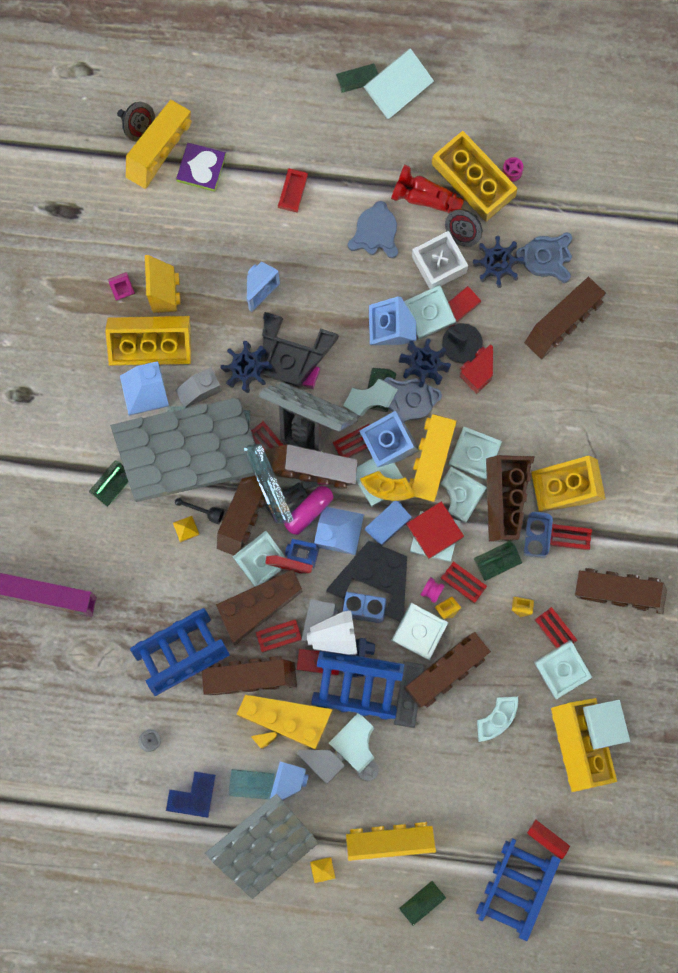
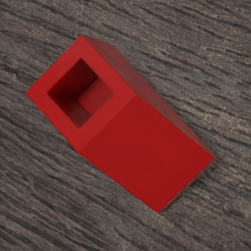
M491 344L487 348L483 346L475 354L476 358L472 362L468 360L460 368L462 370L460 378L476 394L493 377V346Z

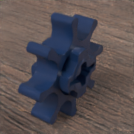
M496 236V245L491 249L486 248L483 243L479 244V248L485 253V257L481 260L474 259L473 266H483L486 268V271L480 275L481 282H485L489 276H495L497 278V287L501 288V279L505 275L512 276L515 281L518 280V274L512 271V267L515 264H524V258H515L511 255L512 251L517 248L515 241L509 247L503 248L500 245V236ZM495 260H497V261H501V260H502V263H501V264H500V263H496V264H495Z
M426 339L424 348H418L413 341H410L407 350L412 355L402 353L398 360L399 363H406L410 366V368L405 369L403 377L406 379L410 375L418 376L420 379L418 386L420 388L424 386L425 378H431L435 381L436 385H440L443 377L437 371L447 373L451 367L450 363H444L439 359L444 357L446 348L443 347L440 351L430 349V339Z
M244 341V349L241 353L236 354L231 348L227 350L233 356V361L229 365H221L220 368L225 373L229 371L233 373L232 377L226 381L227 385L233 388L237 382L242 381V390L249 393V385L253 380H258L261 385L266 384V381L260 377V373L263 369H272L273 365L269 361H260L262 355L267 352L263 346H259L257 351L252 353L250 352L251 344Z

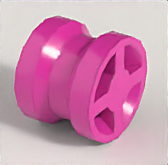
M516 157L508 158L504 162L502 172L511 182L518 181L522 176L523 163Z
M430 577L420 595L431 599V602L436 603L445 585L436 583Z

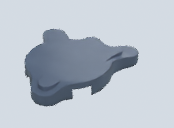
M376 202L359 216L356 234L348 242L349 250L364 249L370 255H374L378 248H382L389 258L397 257L398 249L394 243L397 222L385 202Z
M566 232L559 237H535L524 247L517 249L516 258L523 257L524 266L536 276H553L561 282L567 283L571 278V274L563 266V263L570 262L572 259V255L568 250V246L572 242V235Z
M387 377L383 380L398 389L388 408L392 412L397 411L404 423L408 420L424 418L429 414L436 402L442 398V393L437 388L428 386L426 383L420 388L418 386L420 379L397 381Z

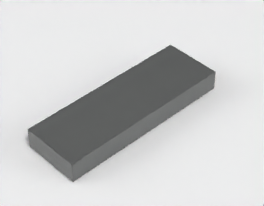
M404 661L402 681H400L394 725L415 728L418 705L404 687L424 672V664Z

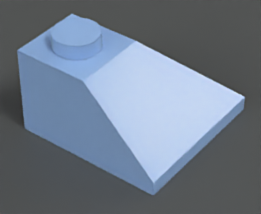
M262 261L258 265L252 266L248 271L247 303L251 312L280 284L278 271Z
M398 296L369 305L370 345H403L410 341H416V320L401 297Z
M158 361L137 366L120 375L129 416L169 406Z
M397 411L360 430L378 468L402 461L420 451L411 432Z
M326 507L320 515L314 544H317L322 549L356 555L364 514Z
M280 761L270 798L277 794L284 801L301 791L302 787H306L309 775L305 774L306 769Z

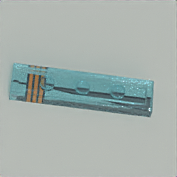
M262 444L248 445L244 450L275 522L290 523L294 520Z

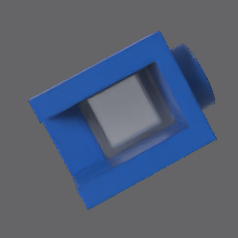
M292 539L291 544H287L285 556L291 560L313 565L312 568H315L319 547L314 543Z

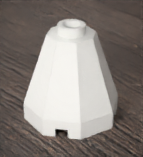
M344 611L310 627L311 632H307L308 645H313L315 650L345 655L357 654L351 611Z

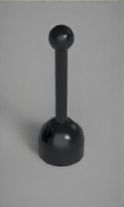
M181 498L175 499L177 506L183 505L207 514V518L212 523L219 525L224 515L223 508L212 507L207 510L184 502Z

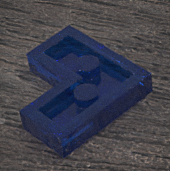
M194 771L191 793L169 789L166 811L209 818L216 775Z

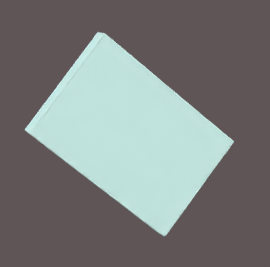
M408 49L363 87L385 117L389 119L434 82V80L414 52Z

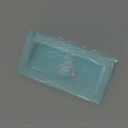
M232 769L229 795L269 800L273 789L274 773Z

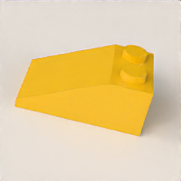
M145 255L146 296L153 313L177 312V305H181L180 292L177 293L176 285H180L179 273L175 272L174 266L150 255Z
M591 456L531 471L539 512L586 505L606 499L598 459Z

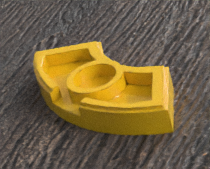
M376 471L360 478L363 487L370 494L380 499L399 501L415 497L406 477L390 479L383 476L380 471Z

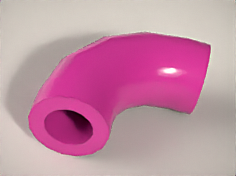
M318 486L285 519L284 525L286 529L294 535L300 534L332 502V491L326 486Z

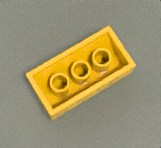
M190 316L107 318L105 333L109 365H144L157 361L159 365L191 364Z
M596 698L570 702L551 708L572 792L617 782L609 746L593 750L583 712V707L598 704Z
M427 822L414 823L415 828H406V824L393 825V830H385L384 826L371 827L372 832L364 833L363 828L350 829V834H346L348 861L435 853L433 827L428 826Z

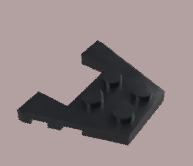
M264 312L262 336L263 347L267 352L262 355L261 362L269 361L273 368L263 369L260 374L300 387L335 344L339 335L320 329L313 348L278 338L277 334L283 318Z
M368 541L331 583L326 592L344 599L351 580H356L393 595L385 616L401 622L404 616L407 556Z

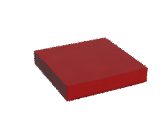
M442 501L406 523L428 559L464 538L463 533Z

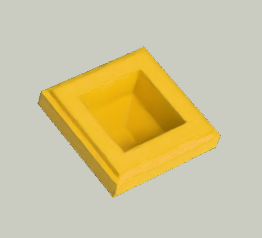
M193 516L173 523L180 542L200 535Z
M450 597L434 608L443 619L453 618L461 609V606L453 597Z
M513 597L512 611L519 617L533 614L534 600Z
M331 857L310 862L314 883L336 879Z

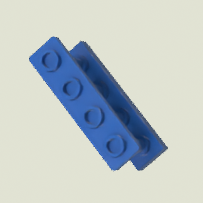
M205 608L194 611L188 617L176 621L168 628L156 632L153 636L136 643L135 646L130 648L137 661L143 659L151 675V678L145 681L154 696L230 656L223 641L220 639L215 642L206 624L211 621V618ZM199 628L208 646L196 652L188 633ZM180 638L189 657L177 662L169 644ZM162 649L170 667L159 673L150 654Z
M326 651L319 652L317 667H322L323 674L320 693H313L311 705L337 709L340 712H355L362 716H379L385 720L396 718L397 706L391 705L395 681H402L404 664ZM332 670L344 672L341 696L328 694ZM354 673L365 676L362 700L349 698ZM375 677L387 680L383 703L370 701Z
M511 838L510 842L505 841L501 853L504 856L502 861H497L493 873L496 874L493 882H488L484 891L487 897L485 902L480 901L476 914L479 915L478 920L483 921L486 915L515 928L516 932L519 933L518 938L528 941L561 859L550 856V859H541L514 847L516 839ZM510 855L540 867L541 871H544L541 880L532 879L506 867ZM504 875L533 888V891L536 892L533 900L523 899L497 887L501 876ZM495 895L524 908V911L527 912L525 919L518 921L489 908L493 896Z

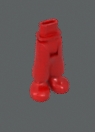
M405 164L391 197L394 201L405 199L410 204L426 206L446 213L461 209L464 203V199L456 197V193L453 196L452 191L435 184L429 179L420 175L415 178L412 177L410 166Z

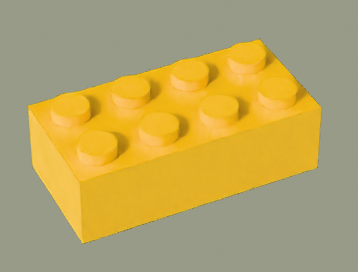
M461 131L432 157V166L485 222L516 197L518 188L464 131Z

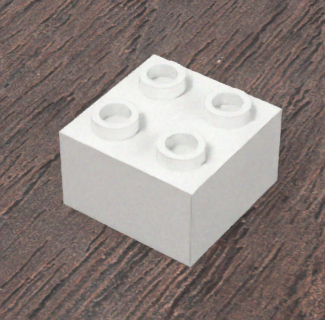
M449 231L412 249V258L429 289L438 285L442 286L467 273L468 264Z

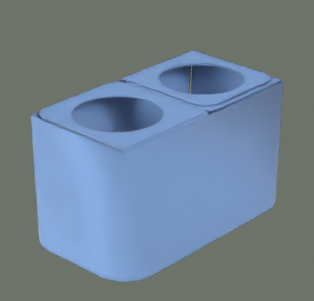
M394 501L365 528V531L379 545L383 546L412 517L399 501Z
M531 512L528 515L530 518L527 521L526 535L528 537L525 539L524 556L546 558L550 548L553 518L548 513ZM540 520L544 523L545 530L542 534L536 535L532 533L530 525L533 521ZM531 541H539L542 544L543 550L540 554L534 555L528 551V545Z
M346 592L342 612L351 611L352 619L381 623L385 618L386 598ZM352 596L358 597L361 600V607L357 611H351L347 608L346 602ZM372 600H378L382 604V611L377 615L369 613L367 609L368 603Z

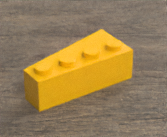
M170 99L126 155L125 178L144 189L148 187L174 146L180 140L183 132L189 129L192 120H190V110Z
M432 414L431 418L427 417L424 427L425 430H428L426 438H421L419 450H422L421 457L416 458L413 470H416L415 479L410 478L409 482L415 497L435 502L457 420Z
M245 695L237 715L316 750L333 710Z

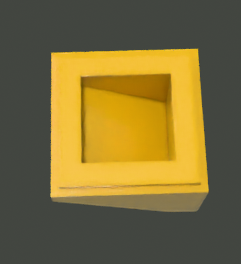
M276 732L254 735L251 738L261 749H264L278 735Z

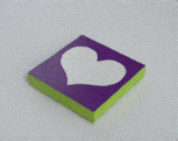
M187 142L176 181L215 192L225 162L226 152Z

